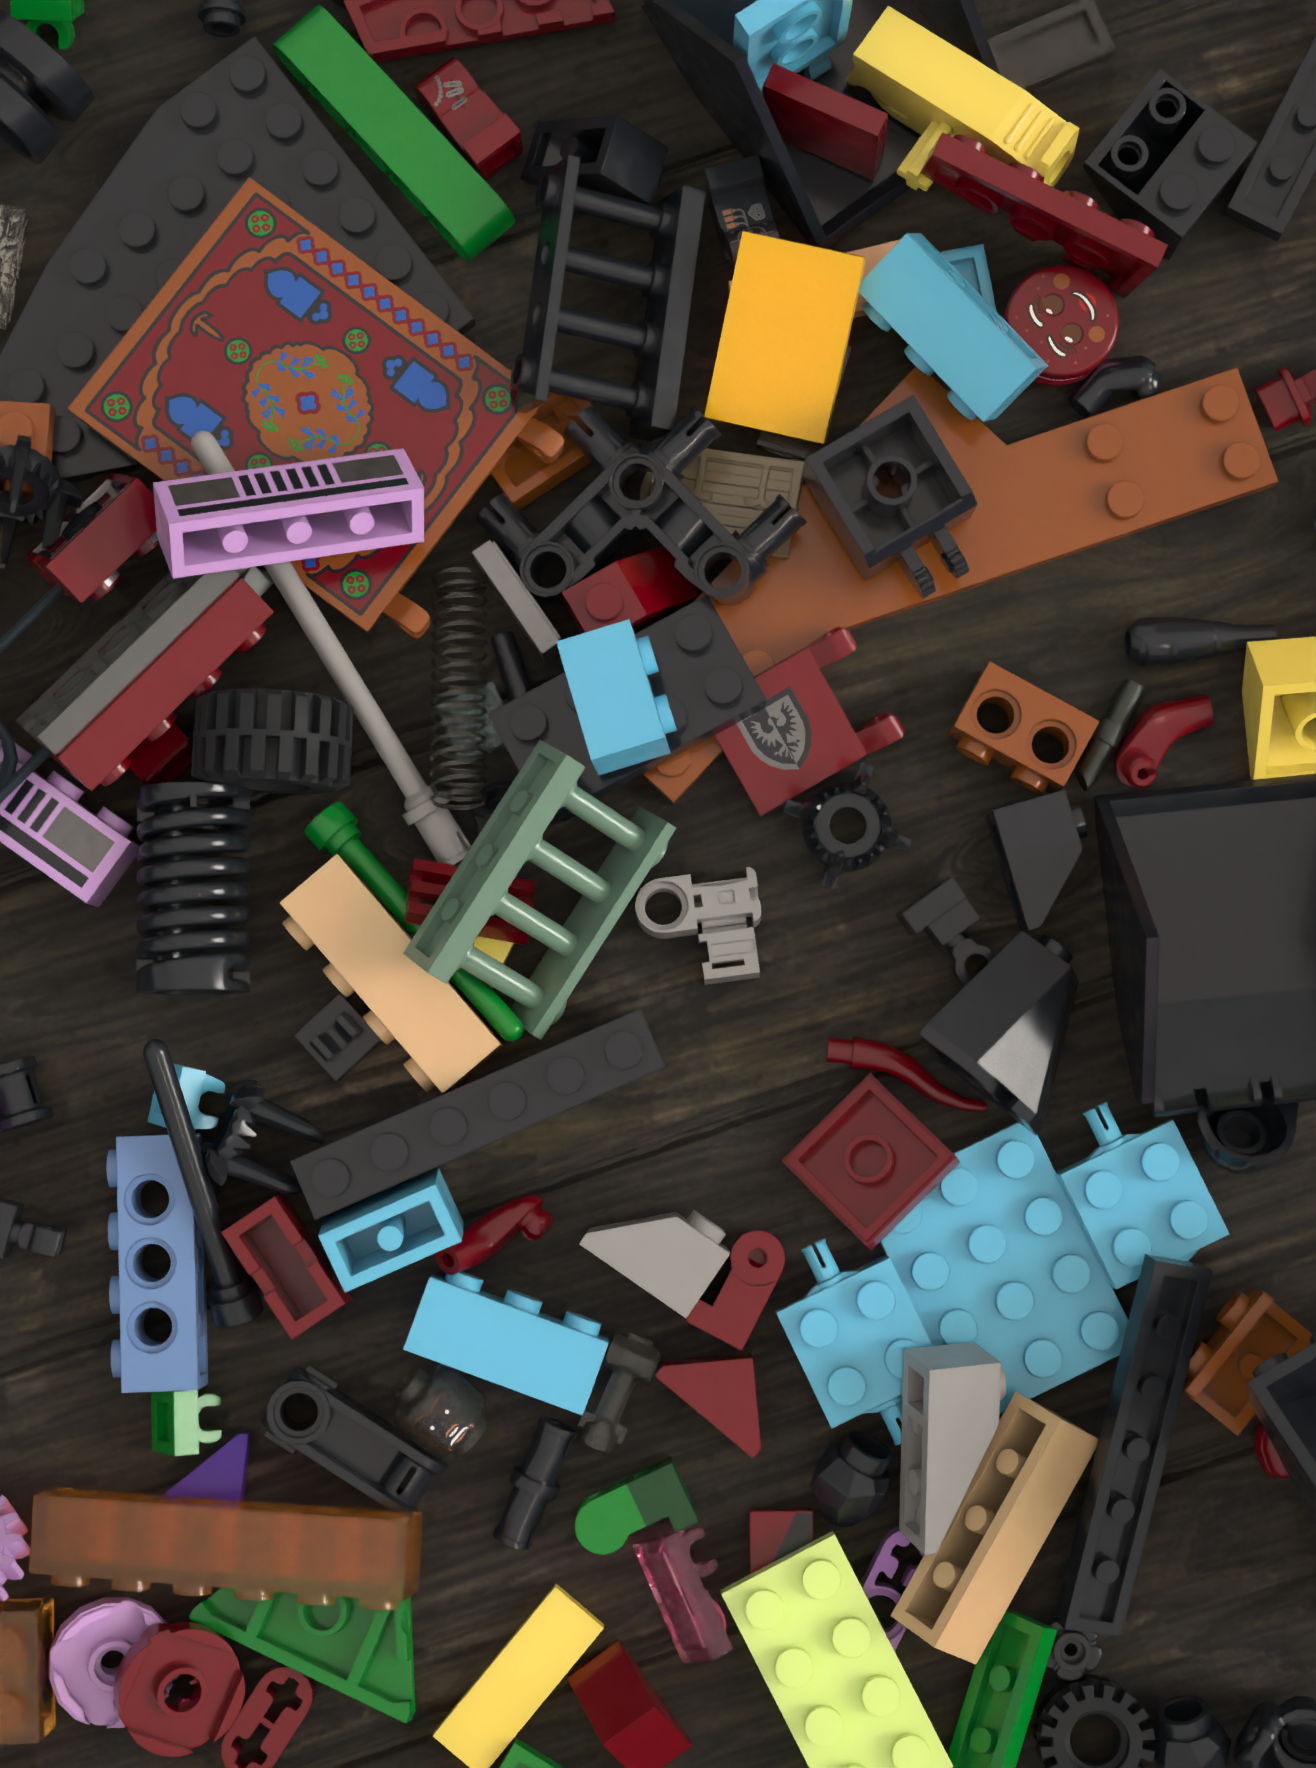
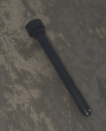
M153 1039L145 1044L143 1056L215 1279L210 1286L212 1293L208 1297L215 1324L220 1327L241 1325L259 1316L264 1306L257 1284L254 1281L248 1280L246 1273L239 1272L232 1248L221 1233L226 1228L169 1048L164 1041Z

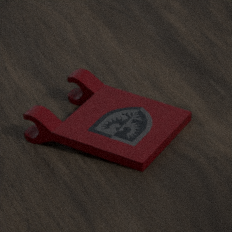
M836 627L808 646L754 676L767 699L768 707L714 735L760 816L864 756L892 744L904 735V728L898 717L890 712L881 713L854 731L823 676L821 668L844 658L857 648L856 641L851 632L846 628Z

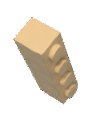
M338 854L332 857L280 902L290 915L282 922L284 927L306 951L314 944L330 961L322 969L325 975L346 998L354 991L371 1009L363 1016V1019L386 1045L394 1039L401 1044L411 1056L403 1064L404 1067L427 1093L435 1086L443 1094L452 1091L504 1046L450 982L445 984L424 971L403 954L412 938Z
M1015 1392L999 1420V1426L937 1554L923 1556L890 1616L934 1648L977 1664L1095 1452L1099 1439L1057 1413Z

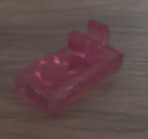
M703 1528L651 1535L633 1544L635 1553L682 1663L713 1661L733 1649L726 1634L727 1624L724 1613L720 1606L711 1598L708 1589H704L700 1580L701 1577L709 1576L717 1569L716 1559H711L695 1564L689 1553L692 1543L705 1536Z

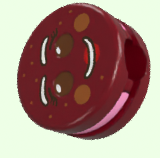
M1052 265L1028 275L1011 294L1002 316L1049 365L1032 383L1050 388L1068 387L1084 381L1106 359L1115 343L1119 327L1117 305L1107 286L1089 271L1070 265Z

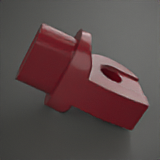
M1283 366L1277 369L1278 378L1255 388L1258 399L1275 432L1300 421L1303 427L1311 424L1312 412L1310 406L1316 403V369L1296 379L1287 367Z

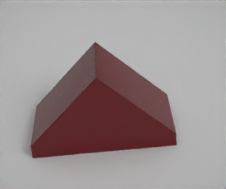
M751 1352L663 1360L655 1369V1377L751 1458L758 1454L761 1450L754 1365Z
M619 1638L567 1676L602 1745L625 1768H662L692 1746L689 1737Z

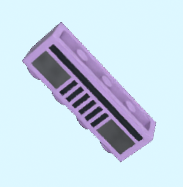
M404 448L153 482L157 538L173 579L424 542V486Z
M0 739V772H1V767H2V762H3L4 753H3L2 743H1V739ZM15 743L18 756L17 772L33 755ZM53 770L47 779L33 771L0 804V842L82 901L99 908L137 856L139 845L128 838L134 827L105 806L96 815L80 804L78 800L84 791Z

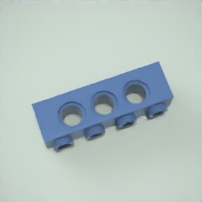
M201 1133L196 1134L202 1152L203 1139ZM169 1135L116 1137V1149L108 1151L106 1164L109 1187H117L118 1212L110 1213L108 1220L109 1247L111 1251L118 1250L119 1276H112L109 1286L112 1314H120V1339H114L111 1345L112 1375L114 1378L121 1377V1393L199 1390L208 1384L205 1247ZM152 1180L163 1184L169 1194L168 1207L160 1216L149 1214L141 1203V1192L144 1186ZM151 1244L162 1246L170 1256V1269L163 1279L151 1277L143 1268V1253ZM150 1308H159L165 1311L171 1319L172 1332L165 1342L155 1341L145 1332L144 1317Z

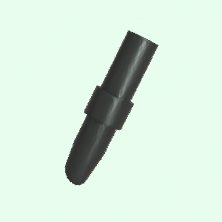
M1124 679L1104 718L1101 717L1099 719L1100 722L1091 736L1092 740L1076 770L1078 782L1085 792L1096 782L1114 751H1118L1127 734L1126 728L1146 692V688L1137 682Z

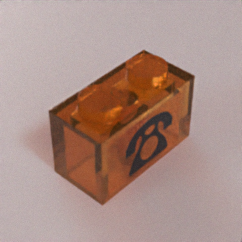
M54 1598L0 1600V1744L39 1743L56 1726L55 1693L48 1674L50 1646L54 1640Z

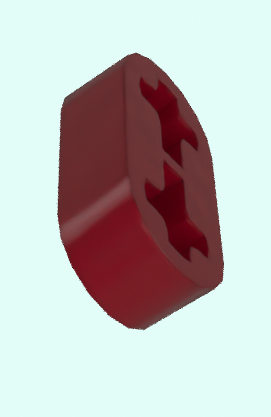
M281 1663L273 1665L263 1675L223 1739L221 1758L225 1767L272 1768L311 1708L316 1696V1681ZM290 1677L299 1683L295 1694L303 1701L301 1704L289 1701L279 1717L268 1711L277 1696V1690L270 1684L274 1681L282 1685ZM259 1723L270 1729L261 1744V1750L268 1756L264 1758L260 1755H255L250 1762L245 1761L239 1756L243 1745L236 1740V1737L240 1736L243 1739H248Z

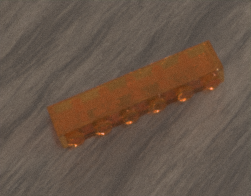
M56 1487L35 1494L33 1497L29 1573L51 1575L52 1585L65 1587L86 1586L90 1584V1578L112 1579V1589L120 1591L149 1590L151 1582L173 1584V1593L184 1596L209 1595L212 1593V1587L235 1589L234 1597L241 1600L273 1599L274 1592L297 1593V1603L305 1605H331L336 1603V1596L360 1598L359 1607L364 1609L393 1610L398 1608V1601H404L419 1591L423 1513Z

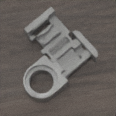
M746 867L745 878L692 884L690 874L658 878L646 883L640 889L635 901L636 917L639 925L647 934L660 939L698 935L699 943L707 942L710 962L702 963L704 985L760 978L754 927L759 925L762 911L758 897L757 876L754 869ZM660 892L673 894L678 898L682 906L681 914L677 920L667 925L652 922L645 912L647 901L653 895ZM746 917H752L753 927L747 928ZM698 923L702 925V934H698ZM744 961V965L712 969L714 964Z

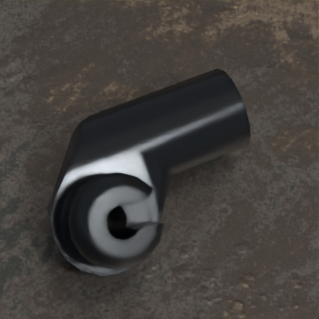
M1142 355L1105 359L1068 398V402L1080 415L1089 418L1099 410L1113 392L1130 390L1134 397L1141 399L1153 396L1160 389L1162 378L1159 372L1155 370V363Z

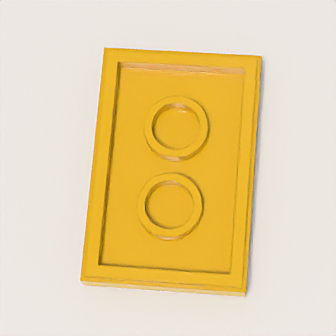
M742 231L704 416L710 419L817 443H826L867 257Z

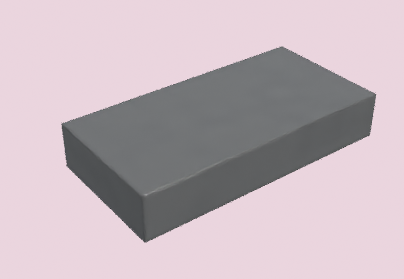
M489 540L472 551L477 565L546 663L557 656L559 650L556 641L562 640L560 635L495 541L491 542Z

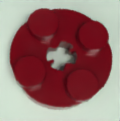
M177 1622L170 1625L157 1623L151 1625L142 1633L140 1640L127 1651L118 1667L113 1688L114 1711L135 1742L142 1748L161 1756L181 1757L194 1753L191 1748L201 1746L209 1739L214 1743L232 1727L244 1701L246 1688L244 1675L240 1671L239 1660L230 1645L220 1634L211 1628L192 1622ZM181 1674L191 1675L187 1678L191 1685L195 1684L191 1696L180 1695L175 1704L164 1701L169 1696L165 1687L171 1679H176Z

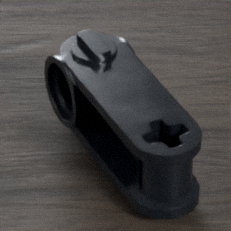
M308 1364L305 1369L295 1366L287 1380L270 1398L267 1411L260 1420L266 1428L263 1435L292 1454H295L297 1450L387 1509L405 1519L414 1520L419 1513L416 1506L435 1475L445 1473L448 1463L431 1449L414 1438H409L411 1436L338 1390L337 1388L340 1383L312 1364ZM294 1393L309 1395L318 1407L317 1419L310 1424L294 1422L286 1412L288 1396ZM415 1467L416 1470L406 1486L400 1488L399 1485L410 1468Z

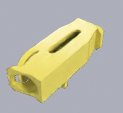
M887 6L853 53L855 67L844 81L852 86L866 88L871 92L878 104L892 117L921 134L919 140L897 169V174L906 179V185L916 191L920 188L926 192L933 183L931 179L920 172L942 132L951 137L960 134L975 139L986 148L987 155L1007 165L1010 163H1021L1033 168L1042 176V182L1053 188L1074 157L1079 127L1071 122L1067 123L1021 87L890 6Z

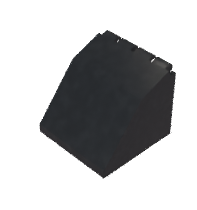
M644 0L645 4L641 6L695 96L743 158L758 155L764 175V186L807 242L812 246L828 249L910 189L906 185V179L897 174V169L919 140L921 134L892 117L878 104L871 92L866 88L852 86L844 81L855 67L853 53L887 6L892 7L1000 74L973 0H853L846 42L830 52L831 69L813 81L888 113L883 160L874 179L871 180L783 141L745 55L733 47L735 14L757 0ZM804 68L803 70H801L800 72H798L797 74H799V75L805 77V76H804L805 68Z
M1316 774L1095 796V824L1116 1007L1135 1100H1141L1142 1104L1149 1103L1152 1117L1198 1113L1199 1107L1195 1095L1205 1094L1209 1111L1258 1107L1262 1105L1261 1088L1266 1087L1272 1105L1316 1101Z

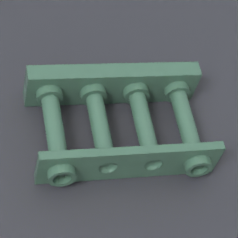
M539 740L403 953L424 971L445 984L449 982L456 970L462 968L514 999L515 1002L510 1009L522 1021L524 1029L542 1040L550 1025L557 1022L562 1016L568 997L650 869L663 858L667 850L668 841L676 830V827L640 806L629 821L578 787L577 780L584 771L585 766L542 740ZM564 807L616 841L597 874L543 840L544 831L560 808ZM530 861L582 894L581 899L563 926L508 893L509 886L525 862ZM494 914L549 947L529 979L474 947L475 939L490 916Z

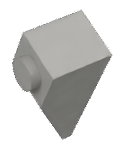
M975 1342L903 1350L899 1531L924 1556L937 1554L999 1426L1000 1401L1004 1399L1006 1394L1005 1374L1001 1362Z

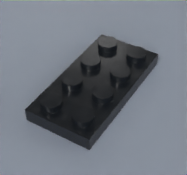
M708 595L635 634L636 639L647 635L649 637L659 672L647 675L654 697L666 694L677 731L665 734L670 754L598 776L590 759L565 672L488 713L518 771L521 770L539 740H542L585 766L584 771L577 780V786L598 799L768 707L767 699ZM564 807L560 808L550 824L572 812Z

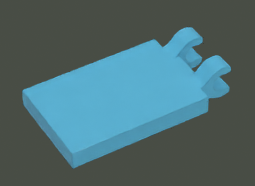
M757 0L735 14L733 47L745 55L762 95L763 84L773 63L794 73H798L805 68L804 76L810 80H814L831 69L830 52L846 42L853 0Z

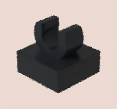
M340 993L294 1035L337 1082L382 1042L363 1019V1016Z

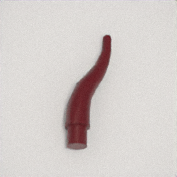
M828 1037L826 1062L849 1064L850 1068L870 1069L889 1073L922 1095L953 1108L974 1112H985L987 1110L985 1101L964 1098L944 1087L912 1056L887 1043L860 1037H853V1040Z

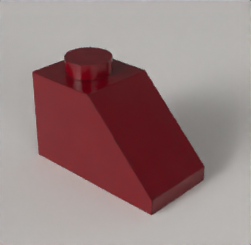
M660 546L615 561L564 590L562 596L564 606L580 634L630 619L636 634L694 602L700 593L674 566L676 558L664 546Z

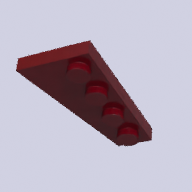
M343 0L364 51L375 63L615 21V12L609 0Z
M942 132L920 172L984 213L994 214L998 212L999 208L1010 214L1008 221L1014 227L1013 230L1030 241H1055L1063 246L1066 252L1063 261L1069 265L1086 271L1094 267L1107 273L1112 277L1108 288L1123 298H1126L1158 268L1168 247L1167 244L1153 238L1154 232L1143 223L1126 218L1119 221L1099 211L1098 204L1087 195L1076 191H1065L1063 193L1043 183L1042 176L1033 168L1021 163H1010L1007 165L987 155L986 148L980 142L965 135L956 134L951 137Z

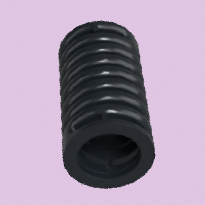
M167 782L148 784L137 788V822H140L137 825V837L140 841L144 842L137 848V860L145 866L137 872V884L145 890L137 896V908L145 915L136 921V929L138 934L145 939L140 940L136 945V953L140 958L136 959V993L184 996L250 993V971H246L250 966V958L247 954L235 951L216 953L191 952L194 950L246 947L249 944L250 934L245 929L196 927L202 925L246 923L250 919V910L247 906L191 902L244 900L250 895V886L245 881L187 879L211 876H245L250 871V862L244 857L186 855L210 852H246L250 847V838L243 833L180 831L187 828L214 831H239L245 829L250 824V814L246 811L250 810V788L235 784L212 782ZM228 972H233V979L228 977Z

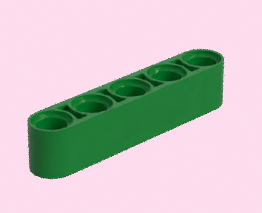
M316 5L272 44L276 55L289 72L466 262L471 263L516 223L510 209L498 194L321 5Z

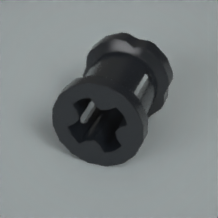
M35 1056L21 1058L0 1065V1133L29 1126L54 1116L52 1107L45 1106L34 1073V1069L38 1066Z

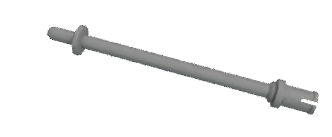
M200 430L194 433L191 438V446L208 475L235 471L217 440L210 432ZM289 561L264 565L406 798L404 808L407 812L402 814L407 825L415 824L438 863L454 865L464 859L472 845H470L446 805L450 801L445 790L438 792L436 787L426 785L292 563Z

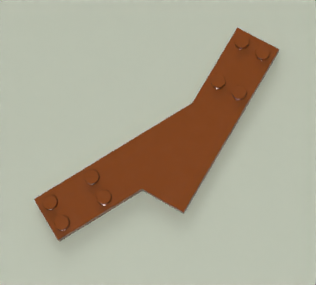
M915 366L861 425L910 396H915L972 489L978 504L971 518L949 530L968 563L969 572L958 579L953 577L944 567L940 556L930 541L915 551L924 566L930 571L934 579L936 592L926 598L919 596L898 561L865 580L805 483L801 489L798 513L807 523L793 534L789 558L770 556L766 560L770 565L766 569L767 573L756 583L755 590L750 597L742 603L729 606L719 604L710 597L709 599L754 677L808 646L836 627L851 630L1272 488L1279 481L1238 368L1006 445L979 419L970 420L960 413L947 397L948 391L934 378L926 375ZM888 479L879 480L877 492L883 497L888 496L890 499L898 497L901 486L893 480L891 485L888 486ZM733 559L712 582L714 588L728 589L736 584L741 574L739 561ZM702 592L695 601L706 596V594ZM712 736L642 774V776L674 805L723 753V750L715 736Z

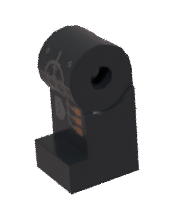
M758 155L705 168L707 203L725 261L729 263L732 276L734 275L742 231L780 239L766 194L764 175Z

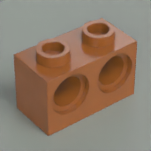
M989 661L947 735L959 741L955 748L966 757L983 765H989L991 759L1013 770L1010 779L1016 784L1035 794L1043 795L1046 789L1054 793L1065 786L1100 721ZM984 704H995L1001 707L1008 718L1006 731L997 734L985 731L977 720L978 707ZM1047 733L1054 736L1060 742L1062 756L1059 762L1048 764L1040 761L1035 756L1032 750V740L1035 735Z

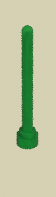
M342 801L330 805L312 820L305 829L304 834L321 853L328 851L333 857L336 854L341 856L410 935L414 937L421 925L404 922L407 899L406 891L359 840L362 833L356 827L358 819ZM462 968L454 972L450 978L451 981L500 1036L507 1041L518 1040L524 1032L522 1021L490 985Z

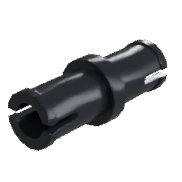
M540 1416L538 1427L521 1467H514L511 1474L510 1482L514 1486L499 1523L492 1533L495 1539L519 1550H530L532 1539L548 1500L556 1499L560 1490V1485L556 1480L572 1441L578 1433L576 1429L559 1420Z

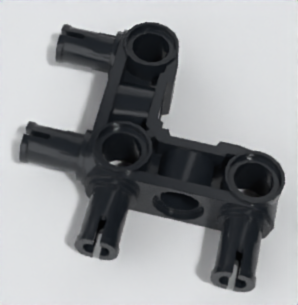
M593 406L585 408L578 416L593 431V436L590 437L574 420L565 428L564 435L571 439L600 469L598 477L553 522L540 531L509 501V497L505 493L496 496L489 502L505 519L504 524L485 507L476 518V522L483 526L512 556L510 564L525 587L543 600L554 604L564 603L562 596L564 590L603 569V566L633 536L641 538L644 534L648 538L655 536L676 558L674 566L710 598L719 604L729 606L740 604L750 597L755 590L756 583L767 573L766 569L770 565L766 560L801 526L803 527L807 523L780 494L741 534L736 530L730 534L681 483L685 478L681 472L722 434L695 406L656 446L651 442L647 446L645 444L641 446L634 442L626 444L597 414V410ZM641 472L654 473L656 483L652 493L643 500L629 499L627 488L632 477ZM551 559H563L566 565L564 579L555 587L544 588L540 581L542 567ZM725 559L739 561L741 574L736 584L728 589L714 588L711 574L715 565Z

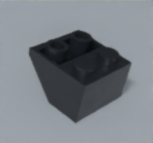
M1159 69L1084 162L1083 168L1118 220L1132 219L1148 226L1154 232L1153 238L1168 245L1163 256L1170 260L1243 168L1257 142L1162 69Z

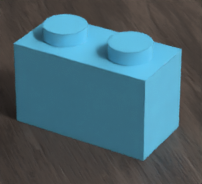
M630 619L556 641L590 759L598 776L671 753L665 734L677 731L666 694L654 697L647 675L657 673L659 669L648 635L636 639Z
M438 1167L324 1217L318 1237L344 1292H348L462 1242L464 1221Z

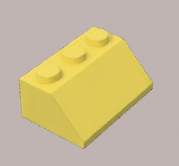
M1316 636L1247 642L1242 698L1251 780L1316 774Z

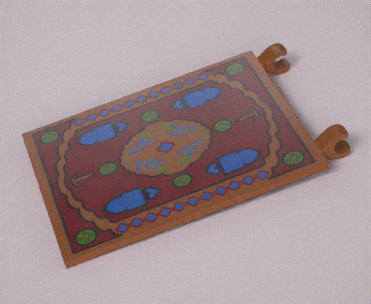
M250 177L67 408L70 413L162 481L208 475L191 446L192 436L200 430L208 431L215 437L235 471L404 448L424 486V542L290 562L307 589L365 632L369 633L384 614L414 639L421 638L430 627V616L419 605L401 595L400 591L510 447L518 440L537 458L550 465L556 462L564 449L562 435L548 425L533 418L543 404L527 413L514 411L517 391L511 389L512 371Z

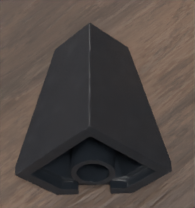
M1022 930L926 1024L919 1035L939 1063L1034 1135H1037L1044 1126L1079 981L1073 967L1069 965L1073 956L1063 946L1047 935H1043L1039 941H1036Z

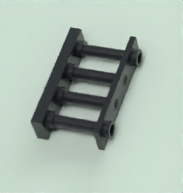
M567 155L542 174L536 191V207L542 209L523 352L516 357L511 372V389L517 391L514 411L527 413L547 402L548 392L624 409L626 415L631 417L628 437L651 442L668 434L675 427L706 191L683 185L660 200L656 206L577 186L580 157ZM573 211L648 230L650 237L655 239L652 261L646 266L568 246ZM565 271L641 290L642 296L647 298L644 321L640 325H635L561 307ZM556 332L632 349L635 357L639 358L636 380L631 385L552 367Z

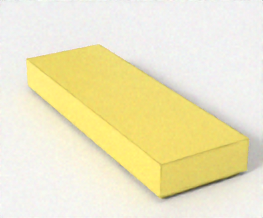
M555 1584L436 1728L433 1737L469 1768H490L604 1629V1624L558 1584Z

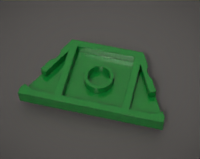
M299 1527L284 1538L295 1550L306 1552V1558L281 1556V1551L283 1552L284 1548L277 1544L271 1548L272 1551H276V1556L259 1554L255 1559L249 1560L211 1597L198 1604L189 1616L190 1620L207 1626L223 1636L405 1724L411 1721L414 1716L416 1706L410 1575L366 1554H363L358 1562L338 1560L323 1534L309 1527ZM335 1541L336 1545L338 1546V1548H339V1550H340V1549L343 1547L344 1544L341 1543V1542Z

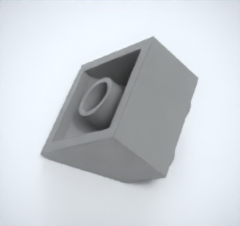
M695 1210L692 1211L688 1219L677 1212L591 1227L579 1243L582 1247L685 1318L688 1317L730 1255L728 1248L720 1243L726 1235L724 1230Z

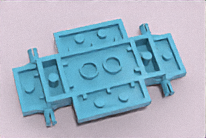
M1107 1101L1096 1105L1095 1108H1090L1083 1112V1115L1086 1117L1100 1146L1095 1148L1088 1157L1055 1172L1038 1135H1034L1020 1123L1015 1122L953 1152L960 1163L880 1242L886 1254L885 1256L856 1270L840 1272L825 1238L814 1242L824 1262V1266H821L812 1245L801 1249L817 1284L803 1298L775 1312L831 1428L858 1415L880 1411L893 1438L894 1445L901 1444V1430L896 1422V1418H899L902 1424L904 1349L975 1342L1001 1362L1006 1378V1394L1004 1399L1000 1401L999 1414L1005 1412L1015 1392L1031 1399L1119 1356L1128 1319L1113 1288L1119 1289L1139 1279L1145 1254L1189 1261L1200 1248L1229 1235L1227 1227L1174 1120H1167L1142 1133L1122 1135L1108 1107Z

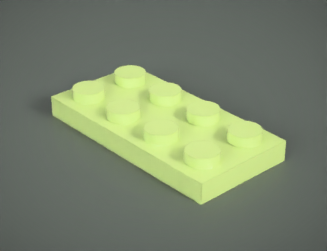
M833 1531L720 1590L809 1768H953L930 1719Z

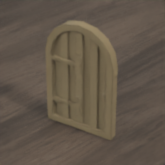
M706 448L681 472L685 477L681 483L730 534L735 530L741 534L776 500L775 498L779 494L787 500L792 508L799 512L798 505L803 483L801 475L804 461ZM646 472L640 486V500L648 497L654 490L656 483L654 473ZM793 535L771 556L788 559Z

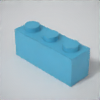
M906 233L861 281L859 293L866 299V302L862 305L866 315L886 332L893 328L909 344L904 352L910 361L928 376L936 372L951 388L947 393L949 401L960 413L970 420H974L977 416L983 422L996 419L1049 366L921 233Z
M463 1271L454 1275L446 1273L445 1277L434 1273L429 1277L403 1350L583 1416L610 1337L599 1334L602 1323L571 1311H566L563 1320L541 1313L539 1311L543 1303L542 1301L514 1290L507 1289L504 1299L480 1290L484 1280Z

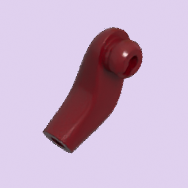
M1206 695L1194 696L1154 704L1147 708L1134 724L1116 755L1114 767L1119 780L1125 785L1137 788L1147 787L1152 784L1157 778L1159 764L1175 741L1191 732L1213 725V709L1209 698Z
M529 1194L511 1200L463 1230L462 1242L435 1253L437 1264L449 1275L467 1270L491 1259L520 1230L528 1240H538L552 1226L553 1217L542 1208L544 1200L538 1195Z

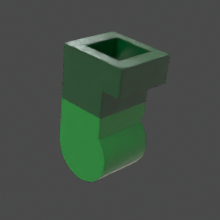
M670 1456L585 1498L577 1510L575 1532L577 1539L585 1549L595 1554L605 1555L621 1548L629 1534L666 1517H669L675 1532H678L699 1522L698 1512L674 1460Z

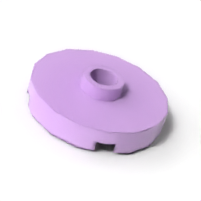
M103 1597L79 1607L60 1625L50 1646L48 1674L58 1703L75 1720L85 1724L106 1725V1728H124L125 1726L114 1711L113 1705L114 1681L119 1666L106 1668L101 1664V1659L111 1650H117L125 1656L132 1645L140 1640L142 1633L148 1627L157 1623H168L151 1606L129 1597ZM171 1679L165 1687V1690L168 1693L173 1685V1679Z

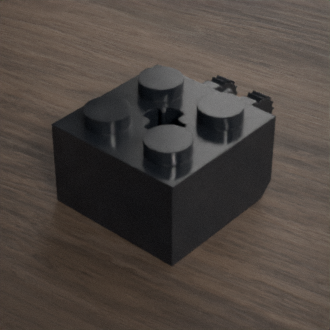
M914 395L805 458L801 476L865 580L898 561L919 596L926 598L936 592L934 579L915 550L930 541L940 556L944 567L953 577L958 579L969 572L968 563L949 530L971 518L978 504L972 489ZM888 479V486L891 485L893 480L901 486L898 497L890 499L888 496L883 497L877 492L879 480Z

